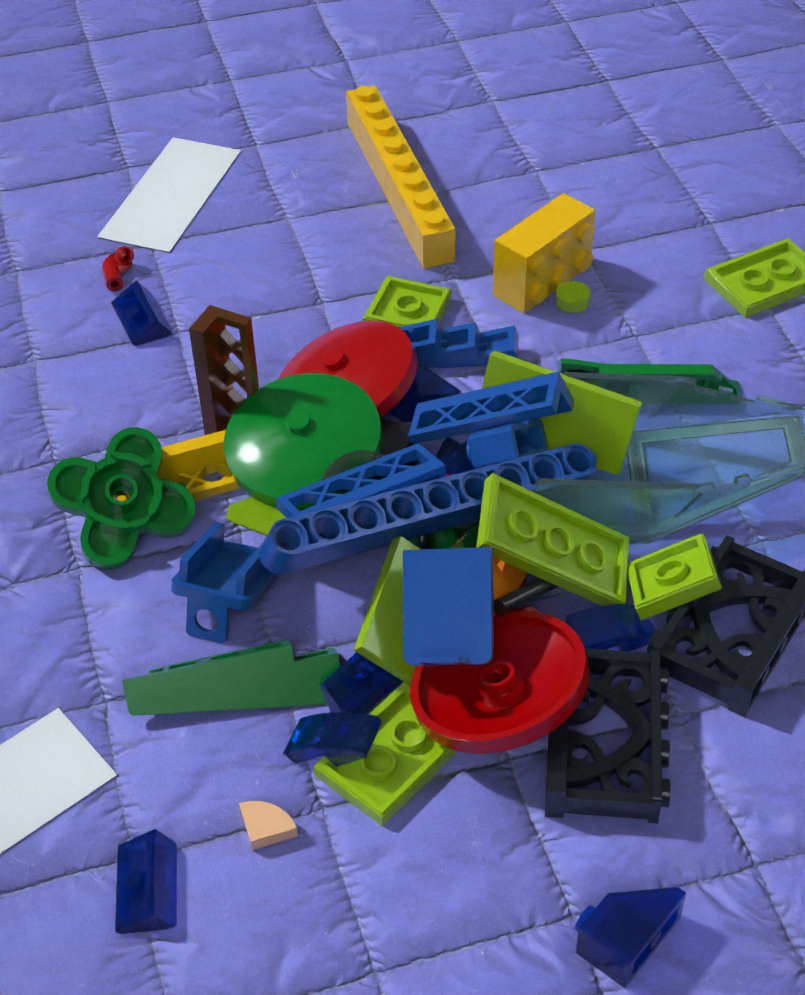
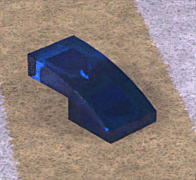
M634 604L605 605L566 615V624L579 635L584 649L607 650L617 646L620 651L630 652L647 646L656 630V627L649 618L641 621Z
M330 712L302 717L283 754L295 764L325 756L336 767L367 757L383 721L376 715L353 712Z

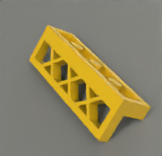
M226 430L161 447L162 462L158 477L187 485L186 488L190 491L195 501L241 489L234 480L225 458L224 437ZM217 472L224 475L218 481L210 482L204 480L207 474ZM123 495L116 497L118 501L127 500L126 496Z

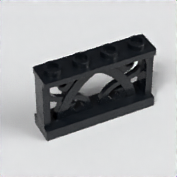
M727 535L719 547H711V553L722 589L670 609L666 619L667 625L663 631L660 629L655 630L648 643L647 653H650L651 649L660 650V666L668 667V676L729 704V711L745 718L805 618V569L802 572L735 543V538ZM734 568L752 576L754 585H745V577L739 571L737 573L738 579L728 580L723 574L727 569ZM763 581L773 586L763 585ZM749 604L750 619L760 631L765 633L764 636L738 634L722 642L713 627L710 612L732 605ZM758 604H764L763 611L770 609L776 615L771 617L762 615L759 612ZM692 621H694L695 628L689 627ZM687 641L693 644L694 647L687 649L686 655L697 656L706 651L708 656L694 661L676 653L675 647L678 643ZM738 646H746L751 650L752 654L749 656L739 653L738 648L733 653L730 650ZM716 664L726 675L711 669V667Z
M585 649L590 674H600L603 677L602 680L590 676L588 688L582 700L588 705L589 699L592 697L595 699L593 704L587 709L576 708L564 723L548 734L545 817L563 818L564 813L647 819L648 823L658 824L661 807L669 808L671 791L670 779L662 778V768H668L670 741L661 740V729L667 730L669 723V703L661 702V693H667L668 667L660 666V650L651 649L650 653ZM617 676L641 678L645 687L641 692L630 691L628 686L631 684L632 679L622 681L617 689L610 686V684ZM646 704H647V718H646V716L642 713V711L639 709V707H642V706H644V705H646ZM603 705H606L619 715L634 733L621 747L603 757L599 746L590 737L574 730H568V726L581 725L593 720L601 712ZM647 747L648 764L645 761L638 759V757L644 752V750ZM578 748L585 749L589 752L594 762L588 764L587 754L584 758L577 759L571 753ZM616 774L620 784L631 788V783L627 777L631 774H637L643 778L645 788L640 793L619 792L613 787L609 777ZM599 782L601 790L577 789V787Z

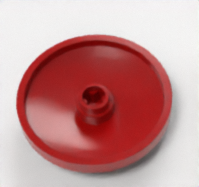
M361 321L333 329L310 342L289 361L280 374L279 379L304 373H322L344 378L359 386L369 395L381 418L394 408L409 390L416 375L418 360L409 337L398 326L383 321Z
M510 611L502 616H494V657L489 664L417 666L411 679L410 700L423 731L438 744L464 753H498L532 743L564 723L579 706L586 693L590 679V667L579 635L568 624L543 613Z

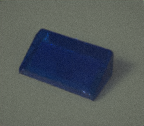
M138 281L131 284L111 302L131 343L135 347L166 338L173 334L154 296Z
M356 652L320 684L332 717L351 727H355L404 681Z
M153 829L118 845L115 932L126 934L167 930L176 927L177 845L172 839L157 829Z

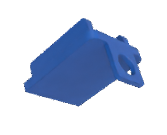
M215 522L181 557L180 570L172 578L171 591L175 595L187 597L186 632L188 635L224 643L228 634L229 608L237 610L250 609L278 574L270 572L261 563L259 552L262 544L257 548L224 540L225 525L224 523ZM205 609L214 613L218 619V627L214 630L203 628L197 621V612Z
M491 547L403 550V657L408 664L413 666L486 665L492 661L494 657L493 549Z

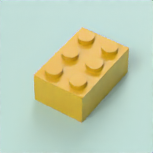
M562 193L494 240L493 296L525 314L535 305L541 304L546 297L556 291L560 284L570 281L579 273L586 271L593 260L592 246L595 234L596 210Z

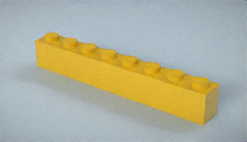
M376 85L360 86L357 89L346 91L347 123L422 268L425 269L455 262L456 229Z

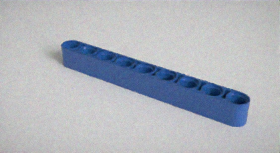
M570 444L284 518L275 522L260 548V561L270 572L286 574L390 545L391 541L399 536L409 540L480 520L484 482L492 473L549 500L568 496L577 492L597 467V460L594 453L588 447L581 444ZM357 523L362 524L366 529L361 528ZM318 533L324 534L329 540L320 537ZM277 543L285 544L290 550L281 548Z

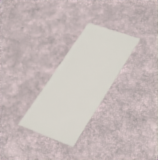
M173 137L97 237L170 252L241 150Z
M59 708L0 745V854L117 776L116 772Z

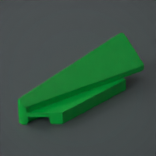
M289 640L166 665L150 670V674L122 680L128 712L132 716L340 704L346 701V692L336 649L333 647L293 657Z

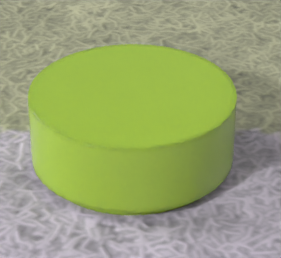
M567 281L556 288L555 303L559 309L568 313H579L589 307L591 290L584 283Z

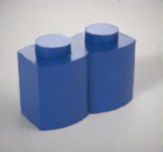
M538 418L473 432L468 437L466 445L467 457L475 469L549 449L543 422Z

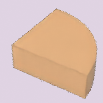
M263 801L239 803L240 813L252 850L298 837L297 827L293 819L280 807Z

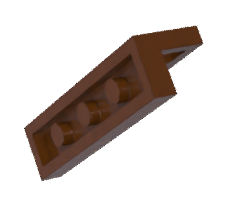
M209 305L189 328L205 435L226 430L236 409L246 398L254 395L259 389L252 319ZM225 325L239 329L240 339L236 340L226 329ZM230 353H233L241 361L244 369L240 370L230 359ZM234 382L247 393L246 398H243L233 387Z

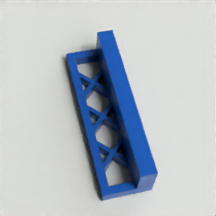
M554 372L417 403L408 438L412 444L529 419L572 411L574 398L560 373Z
M417 443L277 497V509L288 518L446 477V465L421 444ZM414 460L422 463L417 466L404 465ZM376 475L388 476L381 480L368 479ZM340 489L352 490L345 494L332 493ZM304 503L316 504L315 506L304 509L302 511H299L296 508V506H299ZM357 523L358 526L366 529L362 524ZM318 533L320 537L329 540L324 534Z

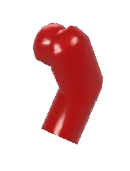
M127 246L117 248L116 253L109 255L102 263L106 287L110 291L115 292L123 287L121 276L133 265L134 252Z

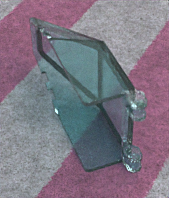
M559 372L641 401L643 404L624 466L619 476L596 468L587 480L543 478L536 481L534 493L630 537L629 543L650 544L804 477L805 407L756 395L755 400L732 395V388L719 386L718 391L696 386L697 379L685 376Z

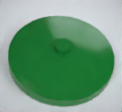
M296 374L266 384L241 403L232 415L226 428L224 453L230 472L239 487L252 498L267 505L277 507V497L378 459L382 449L383 431L379 413L374 402L363 389L353 382L330 374ZM340 489L332 493L345 494L352 490ZM304 503L299 506H296V508H310L312 506H315L316 504Z

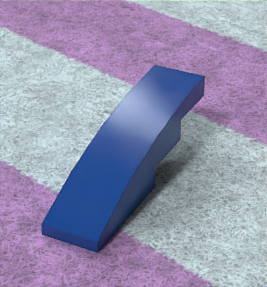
M437 319L399 327L407 334L416 351L417 367L483 366L488 364L489 356L494 350L518 358L519 336L515 325L481 333L476 322L441 329Z

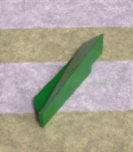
M561 358L558 361V372L641 402H741L739 381L728 379L712 364H605Z

